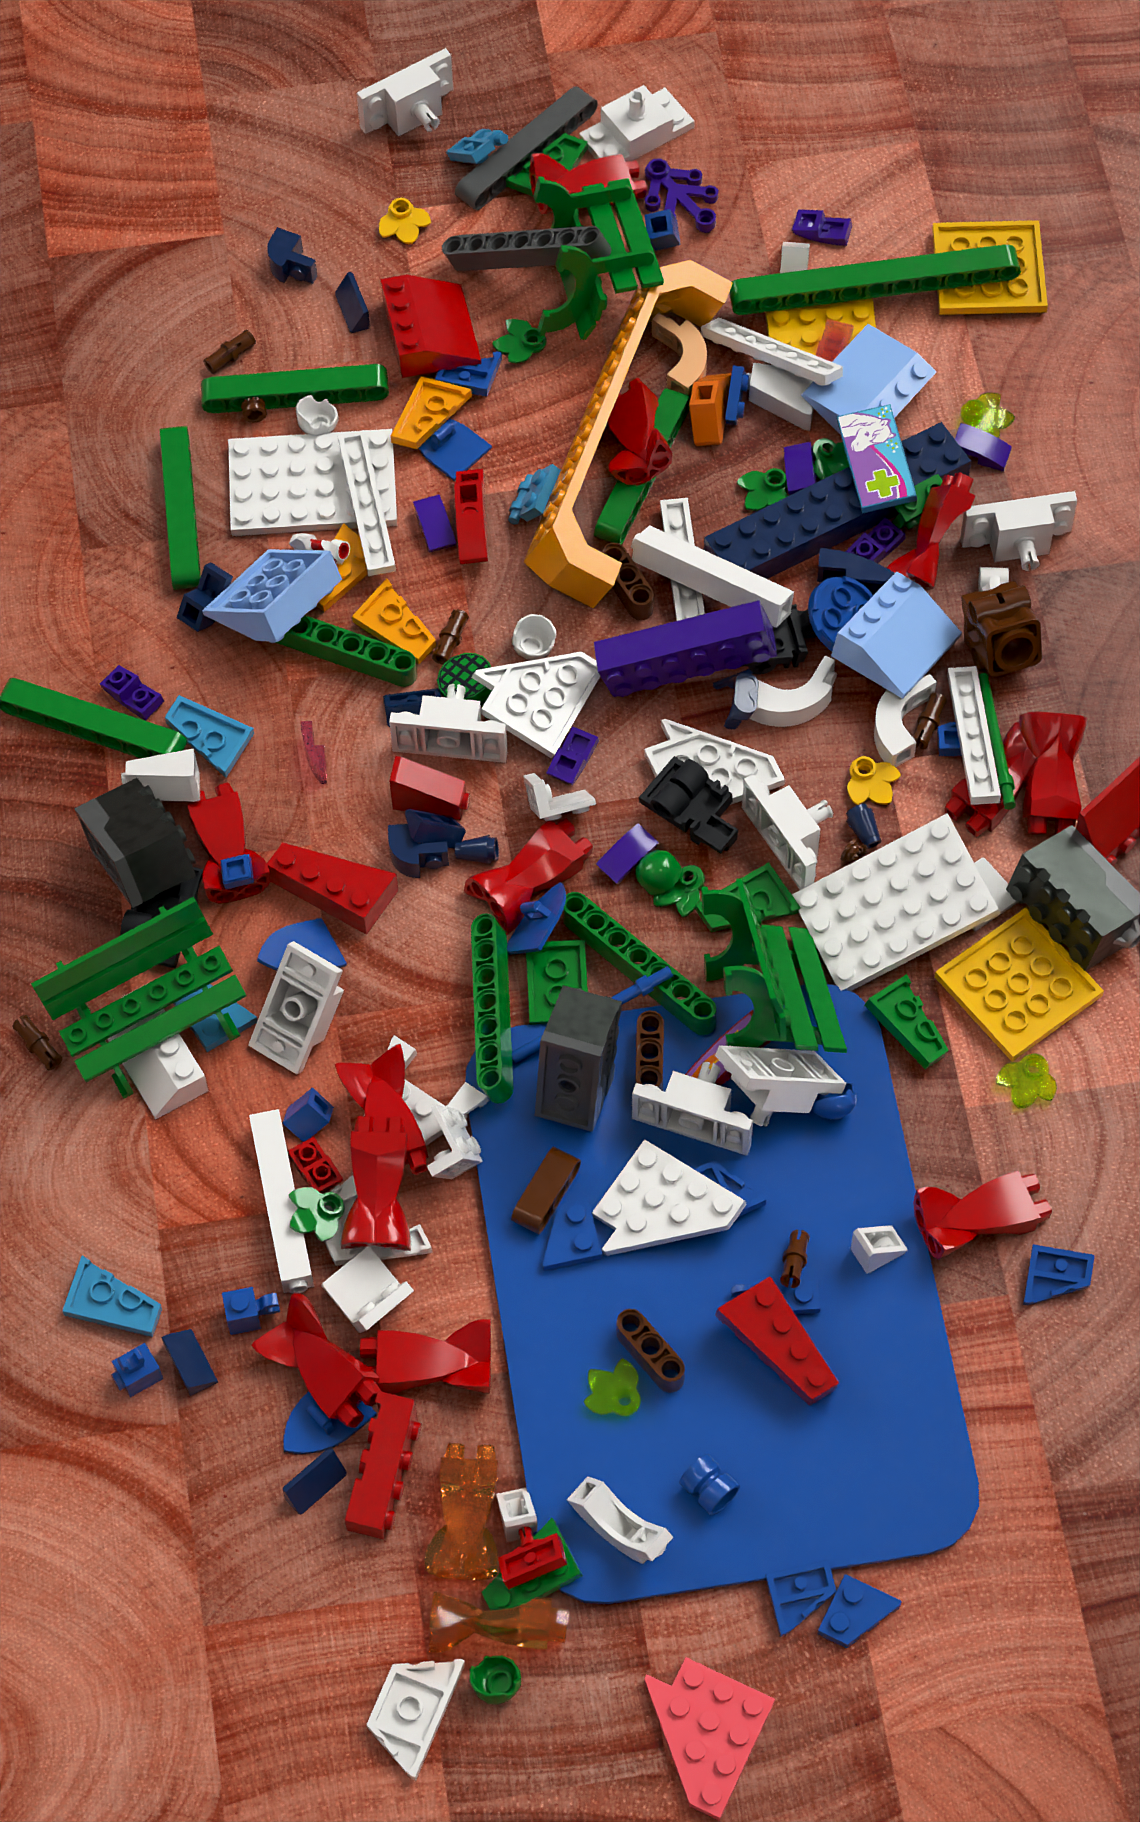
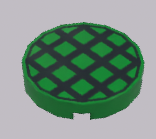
M463 653L452 657L439 670L437 682L441 694L447 698L448 686L455 684L454 691L457 692V686L460 684L466 689L464 694L465 700H481L488 694L490 689L471 677L476 670L491 668L490 663L485 657L476 653Z

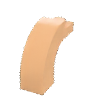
M658 313L652 319V336L673 349L681 358L678 364L667 374V388L691 396L693 382L706 376L707 348L699 330L687 319L679 326L673 319L666 318Z

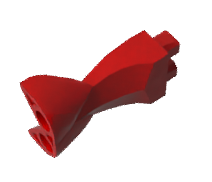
M536 153L531 156L529 173L533 195L538 177L541 176L545 180L559 183L570 194L581 192L582 186L603 183L605 188L609 181L629 178L635 198L646 197L647 185L645 180L632 181V179L639 178L640 170L637 160L625 161L622 154L594 159L570 171L546 154ZM536 203L541 214L553 212L548 205Z
M635 378L629 382V390L627 392L618 394L607 421L620 443L626 447L609 462V471L619 481L629 485H640L650 481L670 466L673 456L672 450L662 433L657 428L654 429L655 412L659 406L657 396L642 380Z
M960 472L955 473V476L944 475L941 485L931 488L920 518L917 548L890 563L887 567L894 573L896 571L921 585L924 590L934 589L939 563V543L952 523L971 508L976 496L969 492L974 480L973 478Z
M1028 712L1019 715L1020 732L1028 748L1036 757L1027 782L1023 803L1022 818H1028V834H1046L1047 820L1056 821L1055 834L1071 825L1075 827V822L1078 820L1082 805L1073 761L1081 747L1087 726V717L1054 712Z
M1015 722L1002 741L1008 771L1014 780L1015 789L1013 794L1015 800L1024 782H1028L1036 759L1020 732L1019 722ZM966 778L960 780L951 790V799L945 806V814L948 813L952 820L957 821L964 812L971 817L965 823V828L975 837H978L986 830L992 832L1009 811L1004 808L1002 794L1000 803L971 805Z
M228 782L215 787L217 797L206 799L204 791L200 790V801H189L187 805L193 830L210 857L202 874L205 892L210 901L218 904L234 902L263 892L270 883V872L264 858L256 852L246 849L245 824L238 792H234ZM249 854L252 860L254 883L225 889L220 860Z
M567 818L556 824L552 820L547 821L539 827L510 864L469 877L465 882L464 892L474 898L487 901L497 922L504 929L506 935H508L519 925L524 916L520 911L521 904L530 902L532 893L551 888L581 871L584 860L592 854L593 845L584 837L575 843L570 839L575 835V828Z
M401 1044L394 1045L371 1064L336 1063L337 1074L345 1089L361 1108L365 1110V1116L374 1117V1132H385L386 1117H402L404 1130L408 1138L405 1165L409 1164L412 1174L415 1175L427 1172V1158L429 1156L426 1144L411 1110L402 1099L405 1085V1061Z
M357 1116L355 1130L351 1131L350 1148L354 1183L358 1198H356L347 1215L341 1237V1249L379 1246L411 1251L410 1229L404 1211L397 1200L404 1175L408 1144L402 1117H386L385 1132H374V1117Z
M1019 1170L1002 1175L981 1185L962 1199L936 1187H923L916 1190L913 1202L914 1215L919 1230L930 1253L936 1259H942L965 1246L977 1234L1022 1235L1035 1231L1038 1223L1050 1218L1052 1209L1046 1199L1033 1202L1030 1195L1039 1192L1040 1183L1035 1174L1021 1176Z
M294 1292L290 1297L286 1321L256 1339L251 1346L267 1359L286 1366L299 1368L307 1389L327 1417L339 1419L347 1427L355 1428L364 1419V1415L357 1406L361 1401L367 1406L376 1404L377 1392L381 1391L376 1383L380 1378L370 1367L327 1340L320 1319L310 1299L303 1294Z
M480 1319L470 1322L452 1333L445 1341L417 1333L378 1330L377 1337L360 1339V1357L377 1358L376 1366L368 1367L379 1376L380 1380L376 1384L381 1392L395 1394L407 1389L443 1381L459 1388L490 1394L491 1320Z

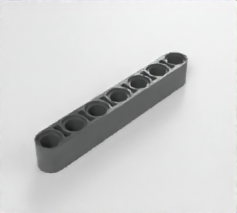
M574 86L509 139L506 144H503L491 154L487 160L480 163L462 178L455 188V196L474 210H480L507 188L506 179L512 174L516 176L521 172L523 166L531 161L532 154L542 153V150L564 133L570 135L595 113L598 101L578 86Z
M596 226L455 235L445 240L441 248L443 254L457 271L552 266L556 264L561 245L577 247L586 252L591 259L606 257L611 253L610 244Z

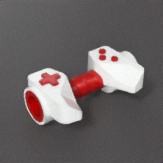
M297 533L292 535L289 545L295 550L331 551L335 563L341 565L350 553L348 542L334 539L331 542L317 540L312 534Z

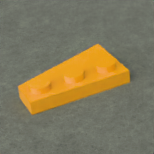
M421 376L391 434V443L418 449L472 397L471 389Z
M344 523L334 539L348 542L350 553L342 565L336 564L342 580L334 587L331 593L325 595L317 603V607L323 612H326L368 575L360 537Z
M388 579L376 589L352 616L353 623L379 640L411 652L415 656L418 665L436 647V639L421 620L407 607L406 601L395 592Z

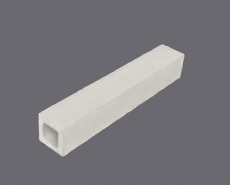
M649 525L644 531L636 534L632 541V560L635 563L730 607L760 600L772 626L775 628L791 613L794 591Z
M277 1109L249 1115L283 1292L302 1293L308 1288L314 1287L304 1233H298L289 1226L290 1220L298 1208L289 1198V1193L295 1190L280 1112Z

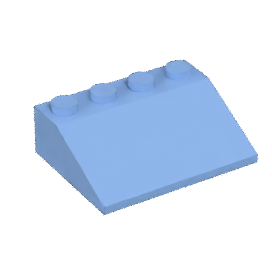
M867 324L832 361L843 366V377L826 386L817 385L813 382L801 396L840 434L836 416L891 404L895 418L934 376L936 371L917 352Z
M268 549L207 605L202 612L204 616L255 641L275 643L282 640L285 636L284 634L293 626L299 624L301 618L307 612L314 609L325 595L331 593L342 578L331 551Z
M896 571L837 633L831 656L903 699L961 637L962 632L921 585Z

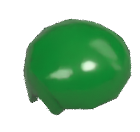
M655 850L646 854L639 861L635 875L637 881L650 895H658L668 891L678 882L682 873V867L670 852Z
M503 1655L485 1656L481 1663L477 1666H472L470 1669L469 1682L479 1699L488 1704L500 1705L509 1701L521 1687L522 1680L519 1668L513 1660Z

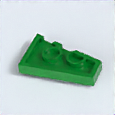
M564 133L542 150V154L550 156L570 171L577 167L586 153L588 142ZM529 161L516 176L512 174L506 179V187L533 197L529 173L531 161Z
M769 862L742 877L752 898L754 909H760L762 921L799 913L798 910L801 907ZM736 881L722 889L741 897ZM702 901L695 905L696 912L710 932L732 928L730 923L720 915H704Z
M906 974L870 997L865 1003V1007L926 1070L944 1058L949 1050L934 1022L928 1020L922 1010L924 1004L919 996L913 994L910 988L912 982Z
M553 1518L539 1530L533 1539H543L557 1533L562 1540L568 1565L511 1589H508L504 1584L500 1572L481 1592L497 1623L583 1576Z

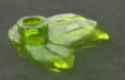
M999 393L981 394L977 400L973 399L966 402L960 412V417L964 423L998 438L1000 437L999 429L1008 427L1015 420V416L999 406L1001 394Z
M1035 1053L1026 1055L1020 1062L1007 1063L999 1071L996 1078L997 1085L1012 1088V1101L1019 1109L1031 1106L1038 1096L1044 1100L1052 1101L1057 1090L1056 1081L1048 1073V1062L1043 1056ZM1036 1067L1039 1071L1034 1073L1029 1071L1028 1068Z
M622 1358L617 1363L614 1373L597 1369L589 1370L588 1381L593 1394L584 1400V1404L592 1412L602 1415L614 1412L620 1416H629L638 1410L641 1402L640 1394L636 1390L639 1376L629 1361ZM626 1397L631 1402L628 1405H621L619 1400Z

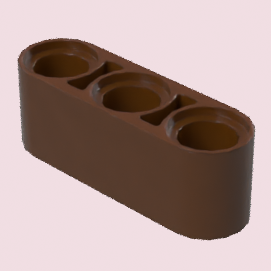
M609 543L605 545L602 553L622 563L612 589L632 618L636 620L648 619L653 614L654 593L652 588L621 544Z
M645 1011L637 1019L635 1084L653 1081L656 1083L655 1086L663 1091L664 1020L656 1011ZM651 1026L655 1027L657 1030L653 1032L645 1031L644 1028ZM650 1053L654 1054L657 1057H655L654 1059H646L643 1056L645 1054Z
M552 1147L516 1204L511 1221L539 1235L544 1230L577 1175L581 1160L556 1147Z
M635 1309L622 1311L616 1321L617 1338L660 1389L669 1393L680 1390L685 1380V1365L682 1359L642 1313ZM632 1323L638 1326V1329L633 1332L623 1329L626 1324ZM652 1346L658 1349V1352L654 1355H648L643 1352V1349ZM672 1369L678 1372V1375L674 1378H667L663 1375V1372Z

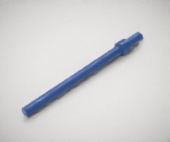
M667 966L649 977L646 975L635 980L636 984L611 998L622 1001L623 1005L641 994L645 996L654 991L653 988L672 978L673 974ZM542 1036L512 1051V1058L515 1064L540 1050Z

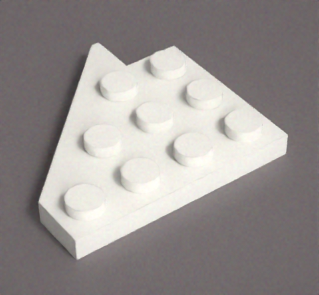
M576 652L476 670L471 678L492 690L481 708V714L490 720L506 724L507 731L552 759L599 680L600 675L595 659L583 652Z
M668 719L661 720V727L668 741L644 749V755L655 778L674 756L683 762L691 759L706 770L709 779L714 782L719 780L721 789L724 785L728 786L729 792L732 793L733 802L731 804L742 801L743 780L752 774L756 776L759 782L763 781L769 790L785 784V778L773 756Z
M644 1139L592 1214L594 1218L615 1230L602 1248L603 1253L609 1256L729 1230L745 1208L746 1202Z

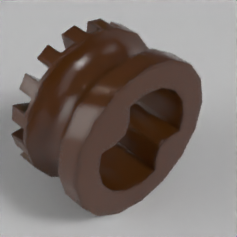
M252 397V400L247 398L248 401L245 399L242 402V415L245 421L255 423L266 418V406L262 398L256 397L255 399Z
M854 838L845 847L840 859L843 862L849 861V864L862 858V855L865 856L868 847L864 844L859 845V841Z

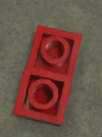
M314 1136L288 1150V1156L309 1187L323 1193L344 1181L329 1155L326 1156Z

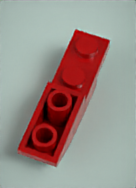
M483 469L457 471L454 488L460 565L487 562L488 539L485 515Z

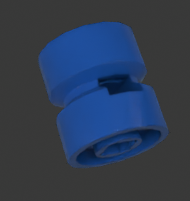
M705 1454L685 1471L679 1484L692 1496L699 1495L698 1503L709 1515L713 1516L730 1503L738 1493L740 1485L728 1473L720 1474L719 1464L709 1454Z

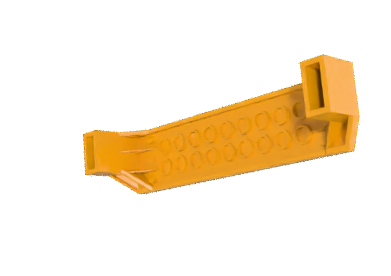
M692 260L660 267L664 278L663 285L644 289L640 287V289L637 288L635 290L524 559V563L550 587L591 608H594L613 587L622 563L587 545L572 512V508L647 323L652 321L658 313L664 315L671 311L701 327L709 323L725 304L733 282Z

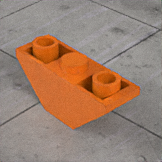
M732 373L707 375L693 382L689 408L694 444L696 446L722 445Z

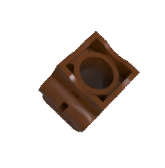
M1011 581L987 591L972 592L961 596L964 615V641L971 650L973 662L978 671L986 669L991 676L996 677L1040 663L1042 660L1041 624L1031 610L1030 595L1024 585L1018 586L1015 581Z

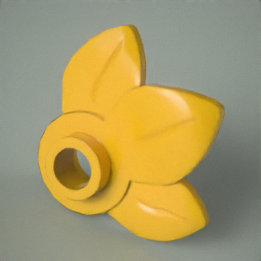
M397 198L391 202L388 214L380 219V235L385 238L396 234L397 239L402 243L413 244L418 239L419 227L431 225L430 216L424 209L414 208L409 200Z
M859 757L850 765L849 773L851 779L847 785L848 795L856 805L864 803L868 798L876 804H890L893 796L890 783L898 780L901 774L894 765L888 762L875 763L870 757ZM866 770L868 773L862 774L859 771Z

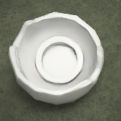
M310 395L299 400L296 405L298 425L307 434L322 435L330 433L335 429L339 421L336 407L331 405L327 399L317 402Z
M527 615L517 622L512 637L514 650L518 655L528 660L542 659L549 655L554 646L557 635L556 629L551 620L542 615Z

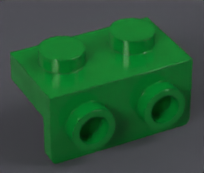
M936 474L915 485L917 501L895 506L899 514L892 523L899 529L906 527L910 530L919 525L930 490L941 485V477Z

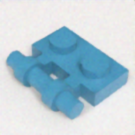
M480 129L471 137L461 139L447 150L446 153L451 161L480 164L488 159V154L496 149L495 146L506 144L509 138L501 130Z
M551 464L544 469H538L533 475H526L525 480L520 483L517 489L518 497L516 501L512 502L509 509L510 516L508 521L511 524L517 525L520 518L528 522L543 514L561 471L558 467Z

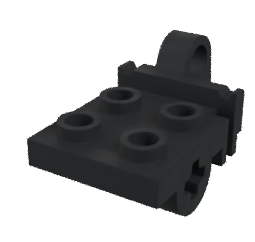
M792 604L790 615L777 628L773 627L777 650L776 657L769 658L765 662L744 664L741 667L748 666L752 674L760 675L772 671L777 664H783L784 668H789L791 661L793 667H798L800 662H804L808 654L804 638L817 637L811 626L808 610L799 611L797 610V605Z
M674 756L639 796V803L686 833L690 828V839L697 845L704 843L721 854L723 850L728 851L737 840L738 829L720 818L733 802L732 793L729 792V788L726 785L721 789L720 781L716 780L714 782L709 779L706 770L691 759L683 762Z
M193 867L196 877L186 882L183 881L134 908L131 906V910L128 909L124 914L120 935L160 915L161 913L158 908L163 905L167 911L193 896L198 904L197 897L203 869ZM180 953L158 965L176 969Z

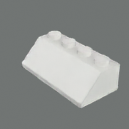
M162 1009L107 1040L110 1042L166 1011ZM179 1033L122 1063L155 1119L209 1091L204 1073Z

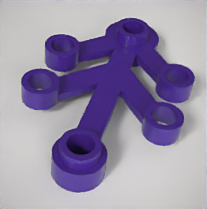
M656 158L651 160L645 167V177L650 181L649 193L645 197V209L649 212H656L660 209V197L658 195L662 184L668 190L664 210L670 209L676 218L675 209L678 201L695 219V226L700 232L708 233L712 231L716 226L715 212L708 208L700 209L689 196L702 197L704 202L712 204L718 200V189L712 185L700 186L702 184V172L698 169L670 168L663 159ZM673 179L687 180L688 185L676 184Z

